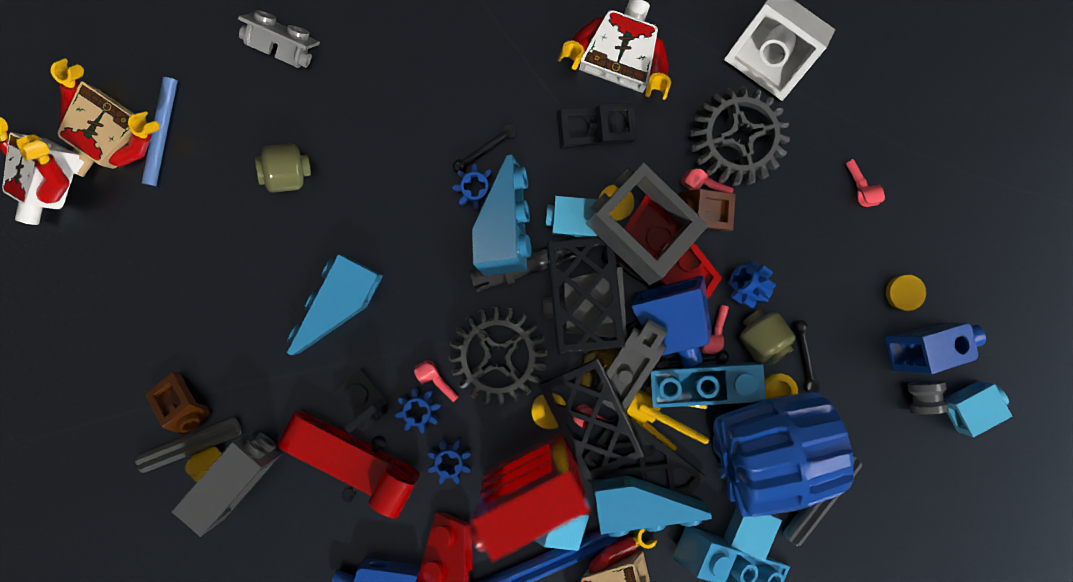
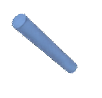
M162 78L154 121L160 124V129L157 132L151 133L141 182L143 184L157 186L178 80L173 78Z

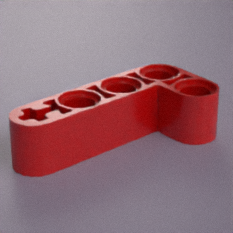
M295 410L277 444L286 453L370 495L369 506L376 512L390 518L399 517L420 477V473L412 466L381 450H378L377 453L371 451L373 446L303 411Z

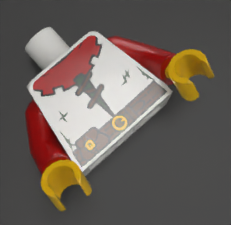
M629 0L624 14L609 10L605 17L594 18L581 28L571 41L563 44L557 59L561 62L563 57H569L574 61L571 69L576 70L580 64L579 70L641 93L646 88L645 96L650 97L652 90H659L663 94L662 99L666 100L671 86V79L668 77L669 65L664 42L657 37L658 27L644 22L650 4L644 0Z
M0 117V150L6 157L2 184L3 192L19 201L15 216L16 221L39 225L43 207L61 209L63 207L79 155L47 138H41L35 134L25 135L10 132L8 135L7 122Z

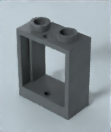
M643 163L634 172L628 167L613 184L618 189L610 197L604 193L589 208L594 215L585 224L640 277L651 285L666 275L709 225ZM635 185L681 227L655 257L649 254L609 215Z
M253 431L232 442L174 508L172 513L197 535L202 537L232 512L280 457L281 454L275 449L276 444L263 433L257 434Z

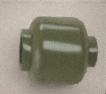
M293 143L264 146L260 151V156H255L259 185L265 184L269 192L299 190L303 187L304 177L311 176L308 154L301 155L298 146Z
M758 310L743 321L746 328L741 332L740 340L756 362H767L771 366L794 350L791 345L795 341V335L778 312H769L764 315L762 310Z

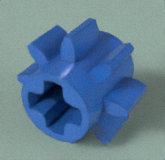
M473 164L472 172L468 174L460 170L458 171L462 179L461 185H454L452 189L464 194L459 201L461 206L471 201L475 211H478L479 203L484 200L486 201L494 183L489 184L487 181L492 175L490 169L481 174L478 172L476 164ZM474 179H478L480 184L485 186V189L479 190V196L473 197L470 190H466L467 186L473 184Z
M749 260L748 265L736 267L731 274L730 281H728V284L735 289L731 294V298L741 304H746L750 308H755L756 303L768 302L773 293V288L776 287V284L768 279L773 274V271L763 264L758 265L752 260Z
M414 387L411 389L412 398L410 400L404 396L398 399L404 407L403 410L395 414V417H404L407 422L404 430L407 431L412 426H418L422 434L426 431L427 421L432 424L438 423L439 419L433 415V412L439 409L442 404L438 402L433 403L430 399L432 390H429L425 395H419L418 389ZM416 401H418L420 407L427 408L422 418H419L418 413H411L410 411L416 404Z
M441 439L439 442L440 452L430 450L428 453L430 458L435 459V463L429 467L428 472L433 473L436 471L440 475V484L446 478H453V481L459 484L460 471L470 473L472 467L464 463V461L472 452L471 450L462 451L459 447L460 439H457L454 445H447L446 441ZM446 454L450 458L457 457L458 459L453 469L450 464H442Z

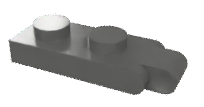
M650 319L646 320L641 330L636 327L632 328L625 339V347L618 350L606 369V373L625 411L667 347L662 341L668 330ZM601 379L594 389L601 390L603 385ZM603 400V404L615 410L612 402Z

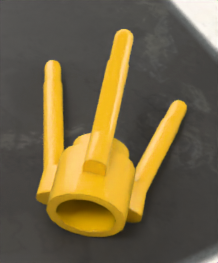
M649 386L646 387L645 391L641 389L638 391L625 411L634 421L674 452L677 450V446L647 421L653 423L657 419L704 444L709 443V438L659 412L661 407L653 408L652 388ZM698 405L689 407L706 409L708 405Z

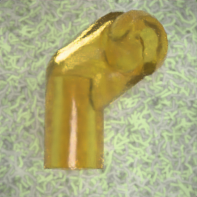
M618 349L588 351L584 354L581 365L593 360L595 357H599L603 367L606 368L617 354ZM594 369L584 373L580 384L594 388L597 370Z

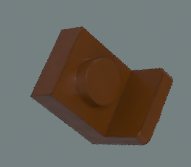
M703 189L681 191L679 193V197L709 225L706 229L733 230L736 194Z
M171 372L144 394L161 428L182 435L196 429L201 421L210 414L207 406L196 403L183 377L175 372Z

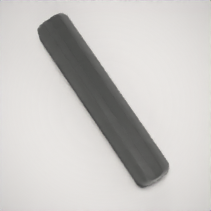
M232 417L138 454L135 457V463L141 473H146L241 435V426L239 421Z
M853 456L854 478L858 471L861 469L862 463L860 462V460ZM839 496L799 510L783 531L784 537L798 547L801 546Z

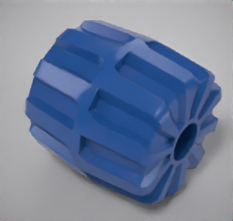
M809 392L766 399L719 415L713 423V432L715 434L713 436V450L720 458V462L717 465L719 476L726 480L727 496L731 502L736 501L737 511L744 517H759L801 510L840 496L852 486L854 480V460L848 433L834 405L828 398L821 397L819 393Z

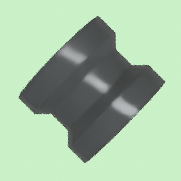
M927 380L907 384L908 392L913 397V402L910 404V413L929 415L949 411L948 403L943 399L946 381Z

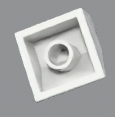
M766 0L724 60L783 101L827 48L835 29L795 0Z

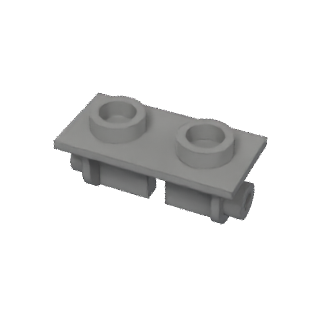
M255 10L254 13L239 16L238 20L247 23L239 31V38L243 39L245 45L266 54H271L273 44L276 43L278 47L275 58L296 68L301 66L308 67L312 55L307 53V51L312 47L318 46L320 41L309 37L310 33L307 30L294 25L286 27L277 23V18L274 15L261 10Z

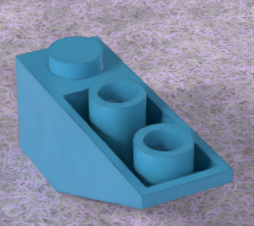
M512 154L506 156L472 228L473 265L484 276L526 271L527 257H531L532 253L530 238L528 235H525V223L530 221L528 203L524 200L523 189L528 188L527 172L525 167H520Z
M338 254L336 260L331 258L322 272L321 277L325 281L319 292L313 291L306 302L304 309L308 313L303 323H297L288 337L287 341L291 343V346L287 353L295 355L303 352L365 309L383 275L344 255Z
M756 361L717 363L651 371L653 408L755 403L766 400L764 367L762 363Z
M629 475L592 480L601 535L608 534L612 537H619L628 534L630 530L638 529L655 532L663 530L666 525L673 524L690 527L701 524L702 520L712 519L711 513L704 501Z
M685 526L672 557L673 560L697 578L711 582H784L790 568L787 564L768 556L765 561L730 547L723 537L691 526Z

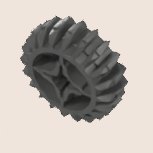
M745 86L739 89L737 96L731 87L724 91V98L720 94L715 93L711 97L712 105L704 102L700 107L701 112L705 116L696 115L693 119V122L701 128L693 129L690 132V137L700 139V142L691 146L692 152L702 150L704 154L696 162L698 165L706 161L711 164L706 170L708 176L719 170L718 182L724 183L730 174L733 186L740 185L742 177L747 185L755 183L756 175L763 180L769 176L767 168L776 170L780 166L775 157L783 158L787 154V151L779 146V144H786L790 141V136L780 134V131L789 127V122H778L777 117L783 113V109L777 108L774 111L770 109L769 106L773 104L774 97H769L764 102L760 101L761 90H755L751 97H748V89ZM739 109L755 115L761 124L750 123L746 119L744 111L740 112ZM727 111L729 118L726 120V132L712 137L715 119L720 113ZM738 129H740L739 134L742 131L745 135L752 134L741 144H739L740 140L736 142L734 138L727 139ZM766 136L764 152L753 163L751 155L754 154V140ZM716 148L730 150L734 154L735 160L740 161V165L724 159Z
M494 306L492 308L493 318L488 319L484 309L478 311L480 323L477 324L471 316L465 319L467 325L471 328L469 332L462 327L456 329V333L463 337L464 340L463 342L458 340L451 341L450 346L460 349V354L450 355L449 361L461 362L460 367L452 370V375L465 374L466 378L459 383L461 389L465 388L470 382L475 386L470 393V397L475 398L479 390L486 392L483 403L489 404L491 395L497 394L498 405H503L505 401L504 393H509L511 400L517 402L519 398L516 389L520 388L526 395L531 393L530 387L525 383L528 379L535 384L540 383L541 379L532 372L534 369L539 371L546 370V364L537 362L536 357L547 356V350H536L535 345L542 343L545 339L543 335L531 337L530 333L537 329L536 323L530 324L526 329L522 326L526 320V314L522 313L516 322L511 320L513 308H507L505 318L499 317V307ZM502 325L512 328L518 333L505 342H499L494 340L491 335H488L484 328ZM476 336L484 349L485 357L479 365L472 369L469 361V347L472 339ZM525 341L529 351V361L525 371L520 374L512 361L511 355ZM511 343L514 344L505 354L506 365H499L498 361L497 364L491 363L484 367L493 354L489 344L492 347L498 346V350L500 346L506 348ZM491 370H500L512 382L501 385L491 384L480 377Z

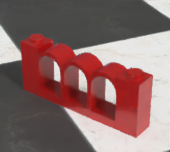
M561 431L485 470L484 480L481 483L482 489L479 492L482 499L476 504L478 509L474 510L472 517L473 526L469 527V531L480 552L487 550L491 560L494 561L590 512L579 466Z

